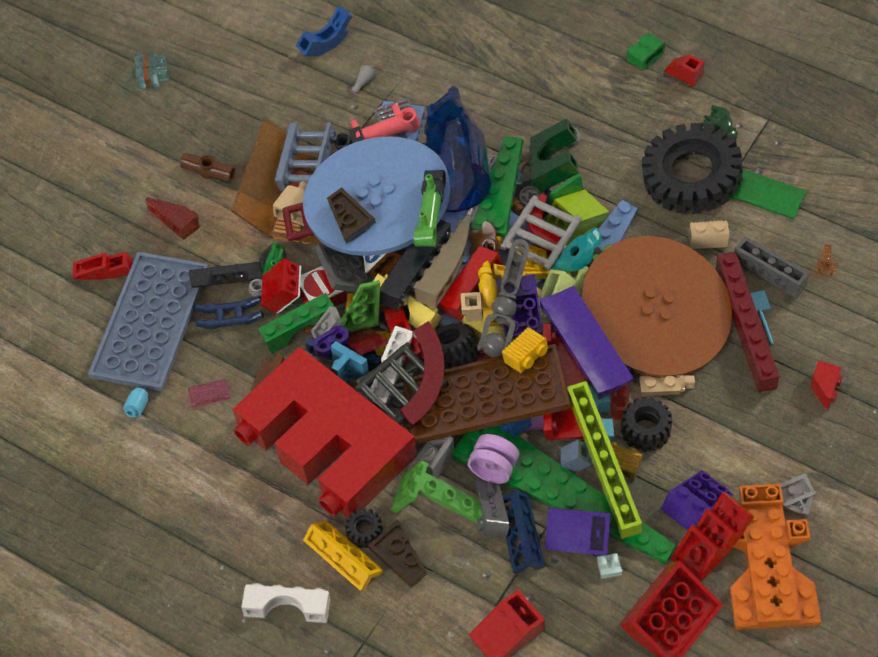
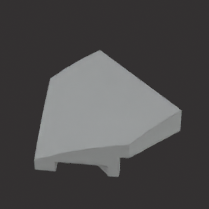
M805 473L781 483L783 510L808 516L816 491H814Z

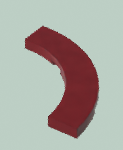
M429 321L412 332L422 352L424 370L422 382L417 393L407 405L400 409L401 414L411 427L418 423L434 404L444 377L442 346Z

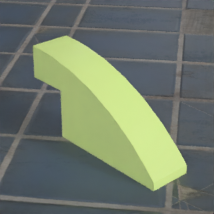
M585 266L583 269L568 273L550 269L538 299L559 293L573 285L579 295H581L582 284L589 268ZM540 307L542 324L550 323Z

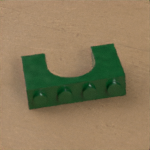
M567 118L530 137V182L540 192L579 173L578 162L569 150L551 158L559 150L577 141L576 129Z

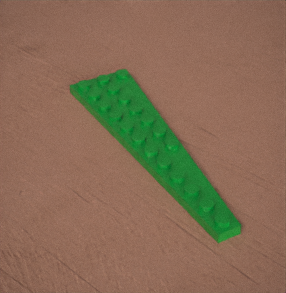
M499 425L465 433L451 453L452 459L468 466L469 457L474 451V446L481 435L491 434L510 441L519 451V458L513 467L509 480L502 484L528 494L530 498L550 508L610 513L609 537L665 565L676 548L674 543L644 522H642V533L622 539L605 495L520 436L516 435L512 438L507 432L504 433Z

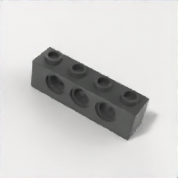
M745 236L735 247L734 252L736 251L741 267L797 299L807 287L809 272Z

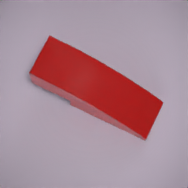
M126 251L112 256L105 252L73 262L72 277L78 280H102L127 276L133 264V258Z

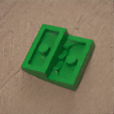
M580 173L550 192L547 200L551 206L554 199L583 190Z

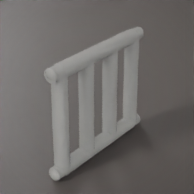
M533 195L502 241L500 249L510 250L511 241L515 235L527 239L552 251L548 259L530 251L527 259L542 265L544 270L549 271L582 218L578 215L574 217L541 202L537 196ZM534 207H537L569 222L570 225L565 231L530 215ZM527 221L560 236L561 239L555 245L521 229V226Z

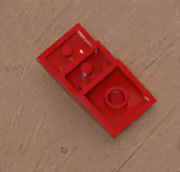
M722 492L714 507L706 509L697 526H690L671 560L674 562L681 561L702 582L730 552L754 516L728 493Z

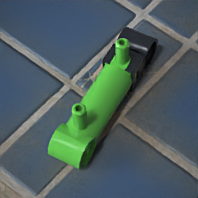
M425 170L424 181L421 188V208L418 225L414 229V245L416 247L436 246V227L440 203H443L446 186L445 170Z

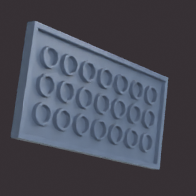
M137 252L89 370V378L163 392L202 288L191 287L189 270L209 268L208 264Z

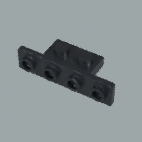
M259 262L189 270L192 288L246 282L254 279L262 280L263 276Z

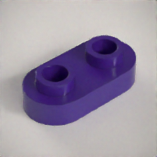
M336 326L317 337L313 342L315 353L319 356L331 354V346L335 341L345 345L349 341L348 330L343 326Z

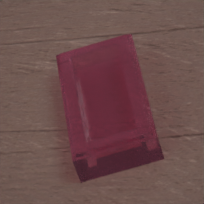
M226 379L188 388L192 407L230 399Z

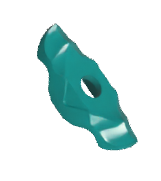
M594 227L583 235L576 237L563 249L561 255L550 269L568 273L587 266L593 258L594 249L602 243L599 229ZM579 248L578 254L572 256V253H574Z

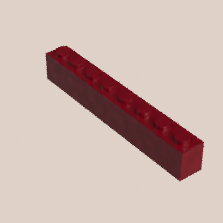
M736 251L717 255L715 268L727 288L731 302L732 318L757 391L759 393L775 390L778 387L780 376Z

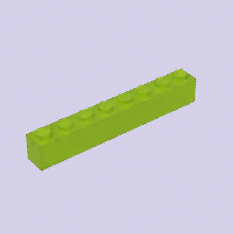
M587 381L567 387L570 405L621 538L624 539L642 533V522Z

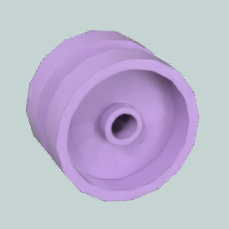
M491 434L481 435L474 446V451L469 457L468 467L476 476L486 481L499 484L506 483L519 458V451L510 441Z

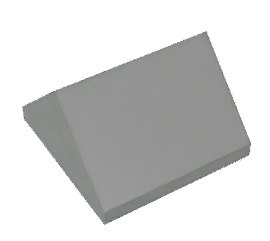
M450 436L425 442L407 469L410 470L422 460L428 463L426 473L438 478L451 459V453L454 450V439Z

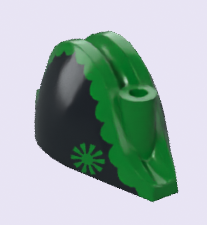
M273 242L261 253L259 264L262 275L284 258L287 259L284 245Z

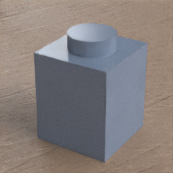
M576 440L561 448V466L575 473L592 465L590 454L584 442Z

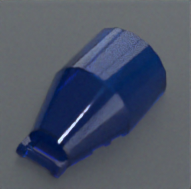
M452 86L443 97L434 104L431 103L427 106V119L424 131L426 142L423 145L433 150L446 166L451 184V194L445 212L455 213L469 210L480 204L489 195L492 182L484 134L461 101L459 90L457 87Z

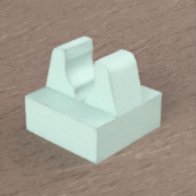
M618 553L597 557L601 579L622 575Z

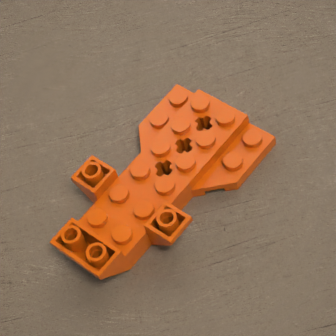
M781 484L739 486V504L750 512L754 518L733 546L745 552L747 570L730 587L735 630L819 626L821 624L815 583L792 567L790 555L791 548L810 540L808 520H786L785 524Z

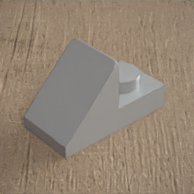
M329 307L312 328L311 333L314 339L333 327L340 326L342 320L336 307Z

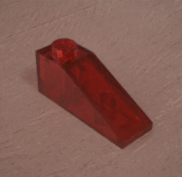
M149 197L145 199L148 211L183 240L200 228L198 214L193 210L190 211L186 206Z

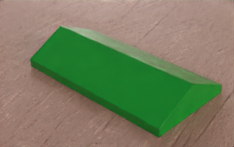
M743 169L741 185H738L736 194L734 196L729 195V197L794 220L807 191Z

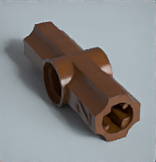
M183 153L181 157V168L201 173L205 179L215 177L230 182L234 178L235 166L214 161V158L210 155L200 157L190 153Z

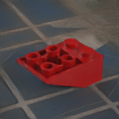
M518 589L502 600L468 636L486 657H509L545 631V619Z

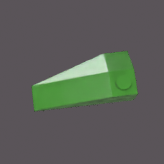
M379 280L360 284L341 319L342 323L340 326L345 327L348 332L378 326Z

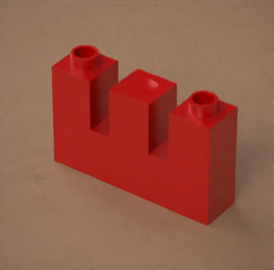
M298 347L232 409L237 422L233 432L237 438L246 446L256 442L265 451L275 444L280 463L307 485L342 453L318 478L322 494L318 498V502L327 513L334 517L339 512L346 517H350V513L356 514L355 510L358 508L361 512L362 508H365L417 456L414 435L301 347Z

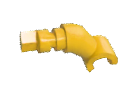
M488 260L477 271L480 279L478 285L482 305H485L482 306L483 324L486 317L493 314L492 303L498 297L497 282L493 279ZM491 322L489 327L499 326V324Z

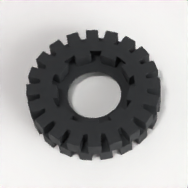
M691 123L690 131L686 130L685 124L676 125V133L670 128L663 131V138L657 135L651 140L652 146L648 145L644 151L645 157H642V172L645 189L648 195L652 194L653 201L657 204L662 202L663 208L669 211L675 205L677 213L686 214L688 207H692V214L701 213L702 205L706 207L707 211L716 209V201L724 205L729 201V195L734 196L738 191V185H741L743 166L740 147L737 146V141L732 136L728 137L727 132L720 128L715 133V126L706 124L703 131L700 128V123ZM690 152H695V155L707 156L711 160L712 170L706 178L700 181L685 182L673 174L672 166L674 161L687 156Z

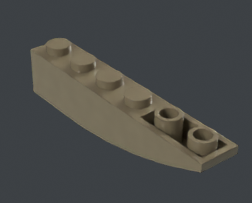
M469 214L458 222L455 232H451L448 242L442 245L439 255L433 258L429 269H425L422 279L416 282L413 290L415 292V301L436 309L460 271L467 249L470 227Z

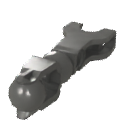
M517 239L511 245L500 292L492 303L493 314L486 317L482 335L477 346L478 351L483 349L490 357L501 356L502 350L510 345L514 333L515 322L511 317L516 313V294L529 252V244L523 239ZM504 286H513L514 292L507 293L504 290ZM491 322H497L499 325L505 324L509 327L506 339L499 333L487 335Z

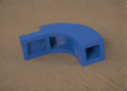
M338 6L329 23L323 29L314 33L303 32L296 47L305 56L314 57L327 53L339 45L349 32L346 27L353 16L344 7Z

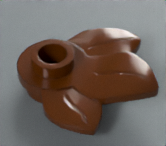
M484 221L482 230L469 231V238L473 244L468 252L470 255L475 253L479 246L490 250L489 245L491 243L494 245L492 251L499 252L500 243L496 239L497 232L490 222Z

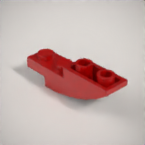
M386 306L382 308L391 333L395 326L413 331L403 307L399 311ZM413 336L410 349L418 357H421L422 352ZM407 356L404 360L405 364L411 361Z

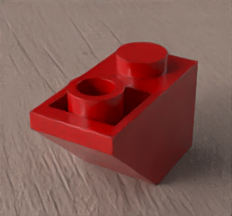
M689 54L673 59L664 72L694 87L703 77L705 62Z
M818 360L811 388L824 408L829 409L830 403H835L838 391H835L836 386L840 387L843 376L840 375L841 367Z

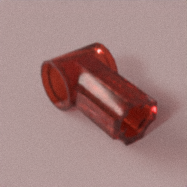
M631 383L612 393L611 416L615 420H622L623 410L627 408L629 403Z

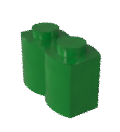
M650 33L641 36L638 43L628 48L627 61L641 70H646L665 52V42Z

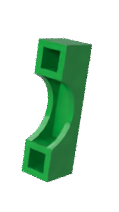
M326 293L258 328L271 354L287 346L292 335L301 328L316 325L327 309L334 307Z

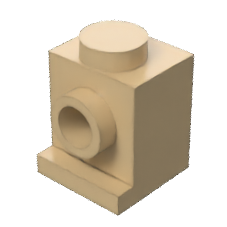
M480 292L461 293L462 315L466 314L467 322L482 321Z

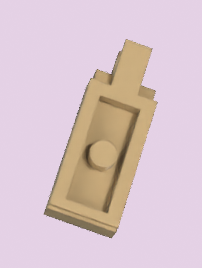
M679 375L675 377L666 376L665 378L639 376L641 396L679 395L685 389H694V376Z

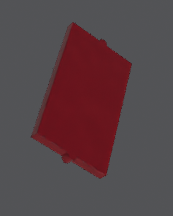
M366 328L350 333L349 341L345 345L357 354L362 355L388 344L389 341L371 328Z

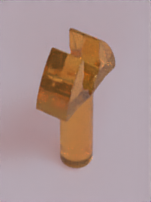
M825 245L823 261H817L816 269L823 276L824 269L827 267L830 270L829 277H831L835 273L838 263L831 262V246Z

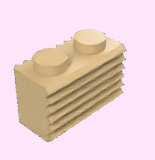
M726 220L691 222L688 236L690 248L728 247V222Z

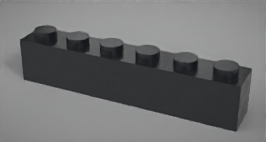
M441 219L437 223L435 247H416L414 243L408 247L381 285L379 304L399 311L402 305L407 304L411 292L414 293L413 290L416 282L422 279L425 269L431 266L433 258L439 255L442 245L448 242L451 234V223Z

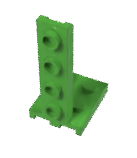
M421 460L402 476L390 511L397 514L402 509H406L408 504L413 503L418 494L475 523L480 519L482 510L479 500L426 473L428 463Z

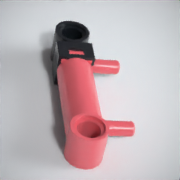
M394 104L392 106L394 117L361 129L357 121L352 120L350 122L352 129L348 130L349 134L340 133L336 135V140H333L334 145L338 151L350 144L365 139L392 137L405 131L415 132L420 127L417 113L413 108H405L400 111L399 105Z

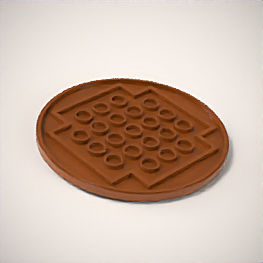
M639 236L619 241L598 255L588 269L582 284L581 298L626 368L633 372L658 378L684 376L693 373L715 358L729 335L732 308L728 291L722 278L703 256L677 241L655 236Z

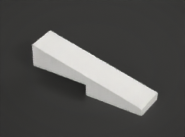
M395 326L381 362L386 360L406 342L410 344L413 331ZM405 354L397 360L401 366L405 360ZM390 366L382 374L395 386L399 375ZM375 379L371 390L388 406L391 394Z

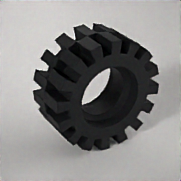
M358 508L355 510L356 514L351 512L350 517L347 516L346 535L348 540L352 541L355 546L358 544V547L362 548L363 544H365L366 548H368L369 543L383 532L382 521L376 511L373 513V509L369 508V511L366 512V508H362V512H360ZM361 523H369L372 529L367 533H359L356 527Z

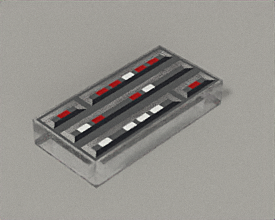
M408 98L374 108L378 121L381 122L395 116L392 109L394 104L399 105L400 111L405 108H412Z

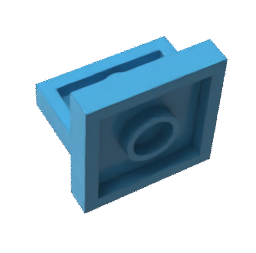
M336 341L331 346L333 358L332 372L348 384L352 379L357 380L369 373L367 359Z

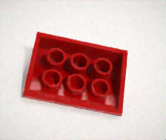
M676 561L665 567L619 625L635 641L657 657H683L722 608L723 604L681 561Z

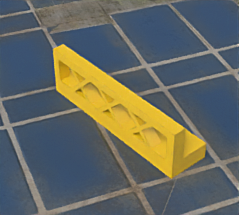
M327 520L311 524L303 539L306 544L360 591L366 589L371 578L379 576L383 572L380 566Z

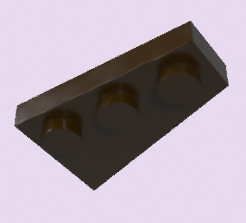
M342 187L327 197L346 244L376 223L375 218Z
M398 519L368 545V549L411 588L426 575V570L417 553L412 548L407 535L401 528Z

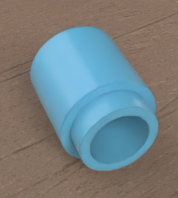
M135 388L130 392L123 406L126 415L133 418L141 416L148 402L149 395L147 391L142 388Z

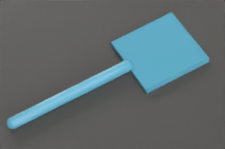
M765 290L752 292L750 294L756 311L759 312L769 343L773 345L774 342L762 312L771 309Z

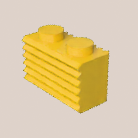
M527 327L521 335L516 337L510 345L502 350L504 362L511 366V368H514V370L516 369L519 373H522L525 369L531 368L539 356L546 354L548 349L547 340L536 331Z

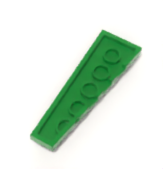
M504 137L472 222L471 230H482L484 221H487L495 227L496 236L506 237L508 234L510 211L513 206V193L516 188L515 182L516 177H518V166L523 148L522 138Z

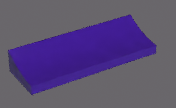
M574 285L559 293L539 299L542 311L599 400L633 382L632 375Z

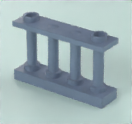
M297 122L290 123L275 177V182L280 191H284L291 182H308L312 176L291 175L292 169L295 167L317 169L330 156L333 140H336V130L333 129L331 122H327L325 131L302 132ZM302 139H323L321 146H299ZM298 153H319L318 160H295Z

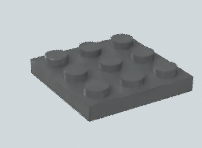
M318 243L315 250L332 289L356 292L360 284L374 281L375 277L365 272L363 256L342 253L325 244Z

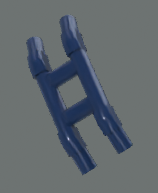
M261 296L216 305L195 304L194 311L208 314L216 312L217 320L197 319L196 327L216 329L217 327L254 323L256 320L264 318V313L259 311L243 316L242 308L248 309L261 303ZM235 309L234 318L224 319V311Z

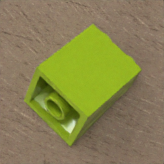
M585 189L556 198L552 204L554 208L574 217L578 215L582 218L566 246L576 237L583 235L594 227L599 229L609 214V211ZM549 213L545 221L565 231L570 225L569 222Z

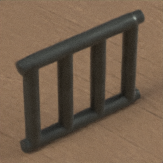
M408 342L398 348L355 386L358 392L362 391L380 410L400 425L406 420L404 416L400 414L397 417L368 385L377 379L403 407L409 403L407 398L382 374L391 366L417 393L420 385L397 362L405 354L423 372L424 362L410 349L411 345ZM445 379L442 381L440 390L447 384Z

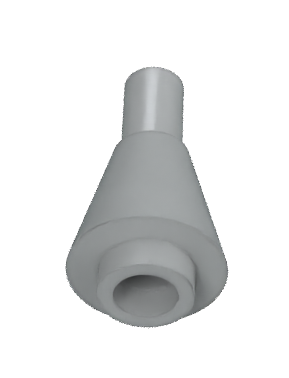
M370 65L361 66L356 83L351 89L353 94L356 95L361 87L376 76L373 67Z

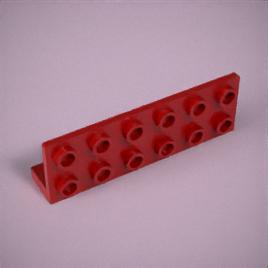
M551 323L543 324V337L546 338L547 345L556 344L566 389L569 386L585 382V377L556 331H553ZM572 407L571 409L543 415V430L547 441L583 438Z

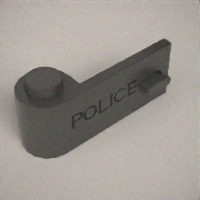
M476 481L475 486L482 510V515L476 522V530L479 531L481 536L505 538L509 530V521L499 483Z

